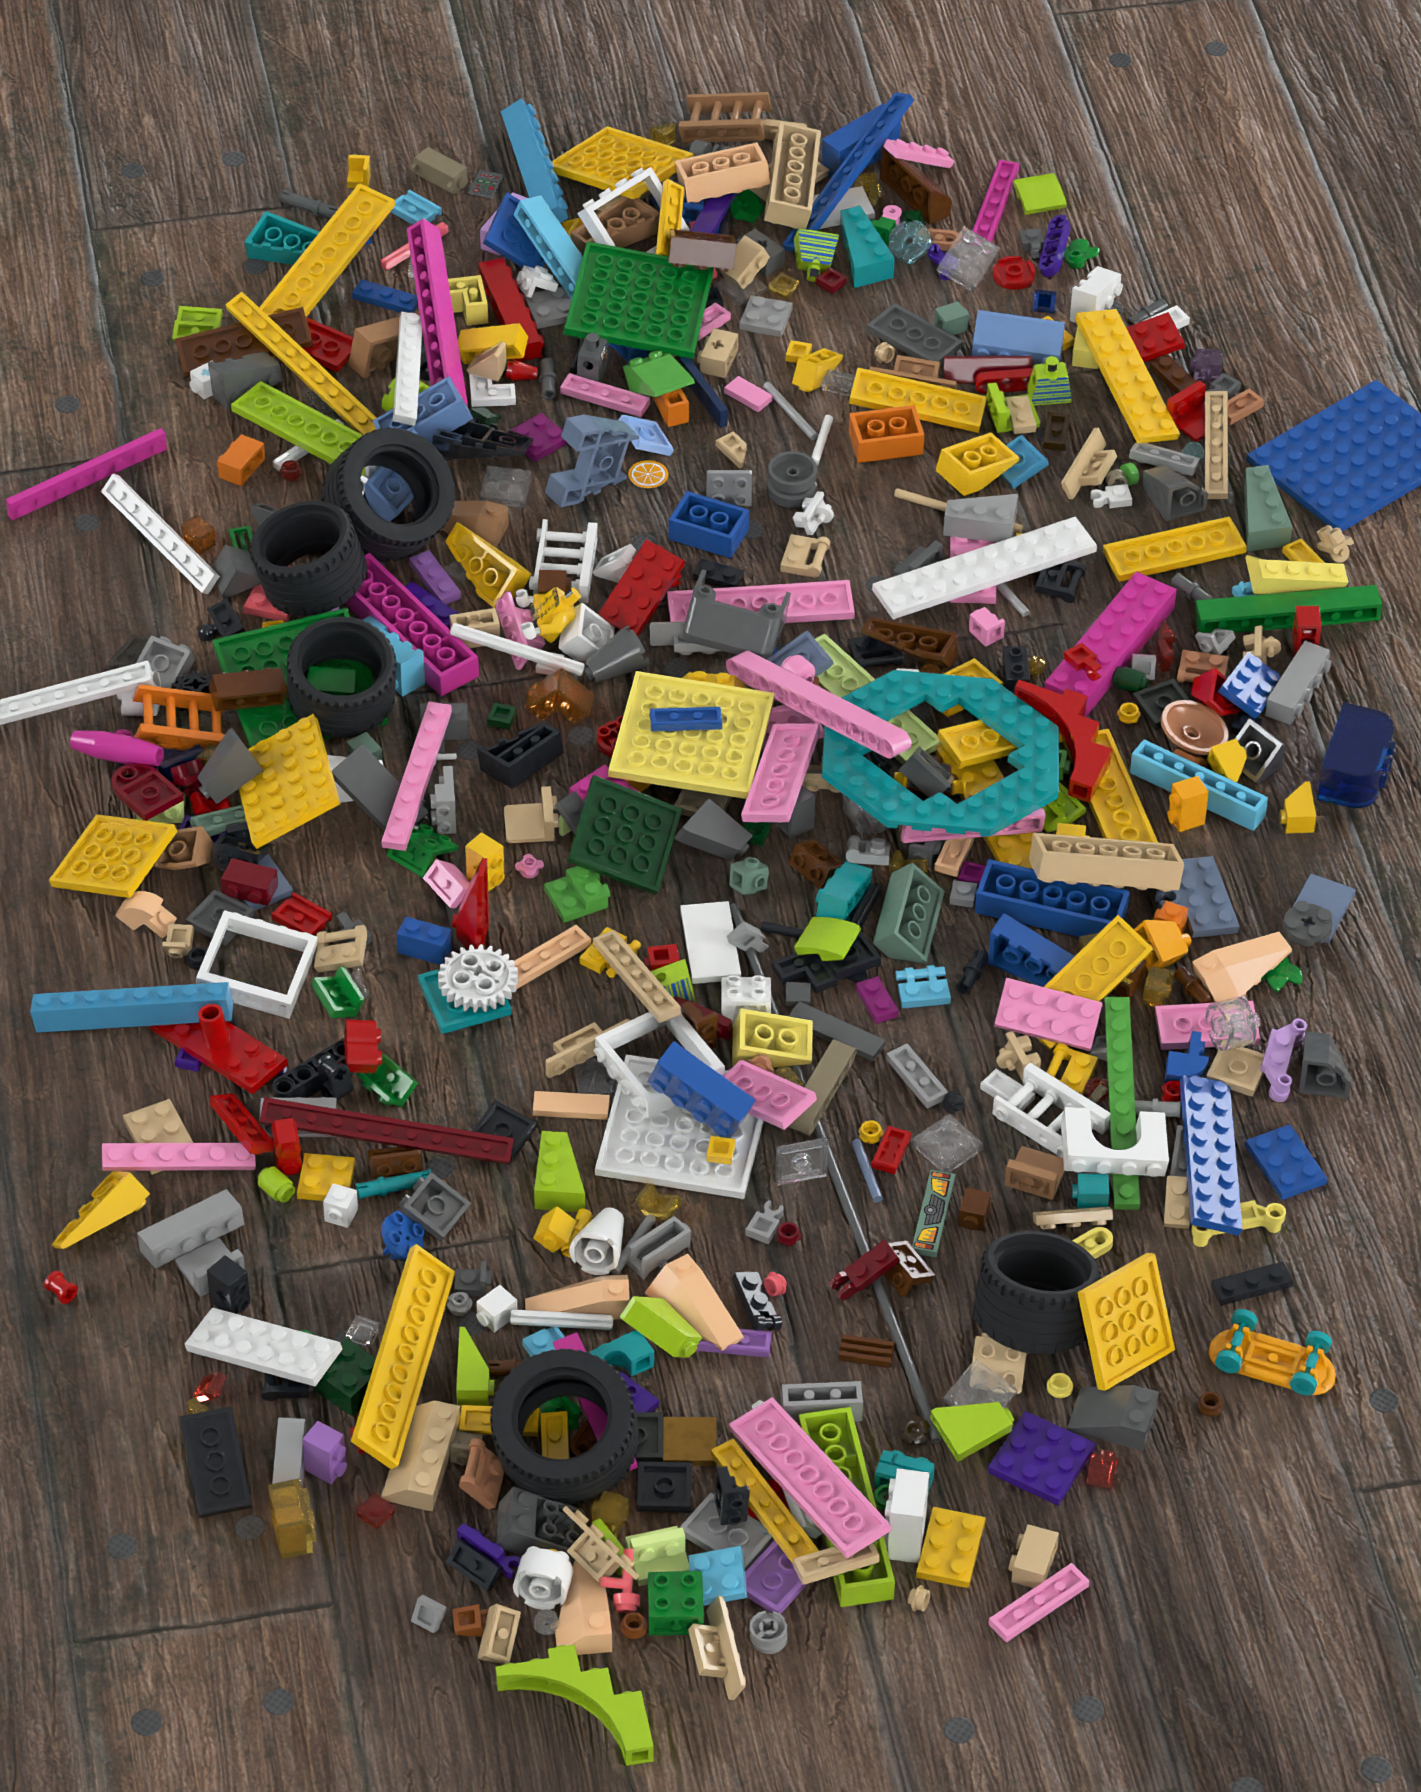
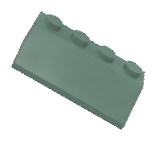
M913 862L891 873L873 944L889 958L923 964L927 962L945 891Z

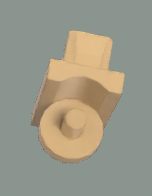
M1326 525L1318 530L1317 534L1321 542L1316 544L1318 549L1329 553L1331 559L1335 562L1341 563L1347 560L1350 552L1347 545L1354 544L1352 538L1343 535L1340 528L1332 529L1330 525Z
M1262 625L1255 626V634L1243 637L1244 646L1247 651L1243 652V658L1249 652L1267 665V656L1273 657L1281 651V643L1273 636L1266 639L1262 635Z
M1013 1031L1006 1033L1008 1043L1005 1045V1048L999 1050L1000 1054L996 1062L1000 1068H1008L1010 1071L1016 1069L1023 1081L1024 1068L1029 1063L1040 1068L1041 1059L1036 1052L1028 1055L1025 1054V1052L1031 1051L1032 1048L1028 1035L1016 1037Z

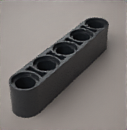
M344 1038L274 1080L272 1084L273 1097L308 1098L320 1091L321 1084L317 1063L323 1055L331 1053L339 1063L345 1064Z

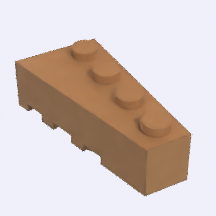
M623 197L597 215L616 247L623 248L658 234L660 213L639 198L630 199ZM584 224L571 232L570 238L583 256L587 241L593 243L595 241Z

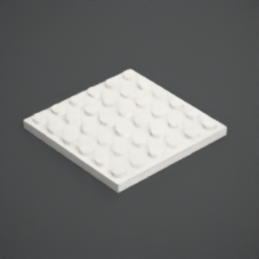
M626 1055L624 1060L626 1066L650 1095L655 1093L656 1091L647 1081L659 1060ZM618 1083L595 1166V1175L744 1199L764 1120L748 1114L731 1137V1139H736L732 1165L707 1162L706 1155L710 1137H720L713 1132L711 1127L705 1123L698 1122L689 1111L677 1106L648 1119L640 1109H636L631 1097L623 1093Z

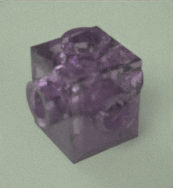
M1195 349V358H1190V371H1194V379L1215 381L1221 375L1222 350Z

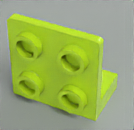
M990 383L987 386L986 404L997 433L1013 431L1010 422V410L1005 405L1006 398L1008 397L1004 398L1003 391H999L997 383ZM1019 395L1028 396L1036 427H1040V420L1030 395Z

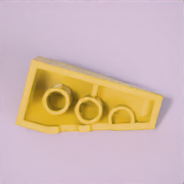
M112 1171L91 1194L94 1198L93 1201L82 1205L78 1210L80 1215L78 1220L74 1219L69 1222L52 1243V1246L57 1249H65L133 1211L140 1210L145 1205V1199L150 1193L130 1172Z

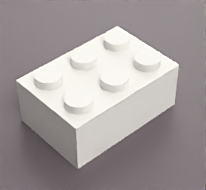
M897 1468L896 1479H890L889 1500L886 1502L885 1519L890 1523L891 1531L884 1535L890 1560L919 1563L927 1513L928 1472Z

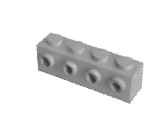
M1307 641L1303 642L1267 698L1265 716L1289 725L1292 724L1296 717H1300L1304 703H1309L1313 689L1320 686L1322 675L1324 673L1327 674L1331 667L1332 661L1329 660V649Z
M225 1189L138 1232L140 1251L156 1269L243 1226L242 1207Z

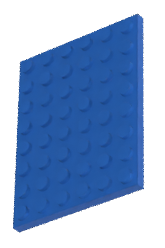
M1376 379L1247 454L1246 461L1253 467L1268 465L1274 482L1278 487L1326 525H1330L1332 529L1340 528L1343 532L1421 485V413Z

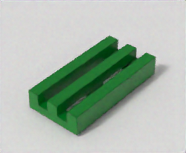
M251 526L228 529L231 546L238 548L234 535L238 534L242 550L248 551L243 532L247 533L249 543H251L253 537Z

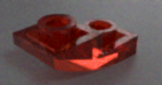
M1162 621L1160 624L1157 642V660L1161 672L1170 671L1171 661L1174 660L1172 643H1175V634L1172 629H1169L1166 621Z

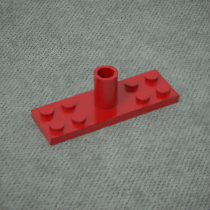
M208 1004L199 1010L198 1018L200 1023L150 1026V1030L180 1049L183 1048L186 1053L251 1094L258 1091L288 1066L287 1058L230 1022L225 1021L223 1010L217 1004Z

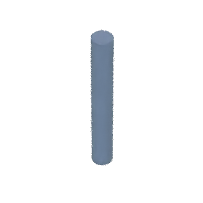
M855 1139L852 1141V1146L873 1202H881L883 1197L860 1139Z

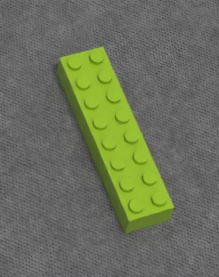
M851 1407L799 1414L798 1425L876 1508ZM822 1533L826 1549L835 1547L826 1535ZM884 1536L873 1542L879 1554L878 1563L833 1576L840 1607L894 1599L895 1579Z

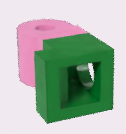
M896 205L886 206L879 221L874 219L871 221L887 245L890 244L901 226L900 216L902 210Z

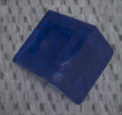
M1035 289L1033 311L1054 313L1057 292Z

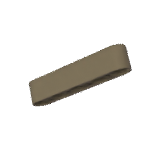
M835 1039L832 1040L804 1087L815 1092L817 1100L788 1126L789 1128L809 1136L812 1134L851 1068L857 1054V1048Z

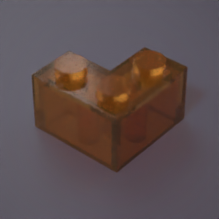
M561 668L529 688L525 708L541 721L558 711L573 724H576L591 714L595 694Z

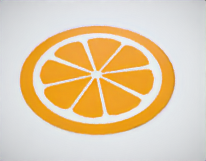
M645 460L634 464L629 469L628 477L638 487L655 488L666 482L668 470L659 462Z

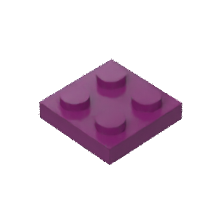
M543 413L511 429L514 432L534 439L533 444L525 453L534 462L568 444L561 437L563 430Z

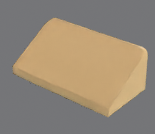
M499 1604L489 1607L478 1659L502 1664L510 1663L521 1614L520 1611Z

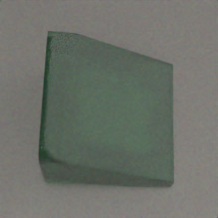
M486 407L472 408L470 410L472 416L480 418V423L490 426L491 423L495 424L501 419V415Z

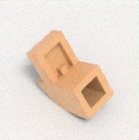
M137 891L133 893L131 898H125L115 915L133 931L145 924L162 939L167 936L168 925L174 924L177 919L161 905L164 899L147 891Z

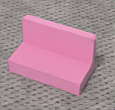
M437 859L423 877L450 908L454 909L462 901L470 884V881L454 864Z

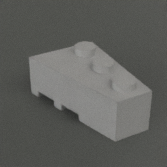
M1018 494L948 500L944 516L943 535L989 542H1000L1012 538L1017 514Z

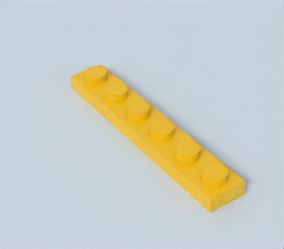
M734 1438L711 1449V1457L719 1467L728 1466L730 1477H735L736 1487L749 1486V1507L792 1564L794 1558L819 1551Z

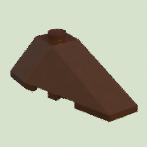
M869 617L862 628V633L928 665L950 669L957 658L958 633Z

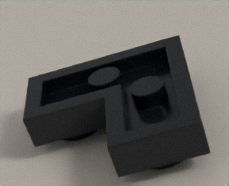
M797 953L772 961V970L782 985L805 977L808 983H811L815 993L838 985V978L827 962L821 960L819 954L797 955Z

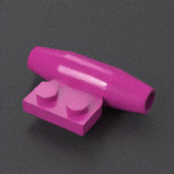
M118 729L115 733L76 730L70 739V746L76 751L96 759L121 764L140 763L159 766L164 757L162 747L134 737L135 735L130 734L131 731L125 729Z

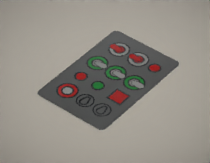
M479 170L468 194L493 198L503 174Z

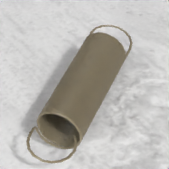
M1099 1084L1088 1099L1097 1104L1107 1088Z

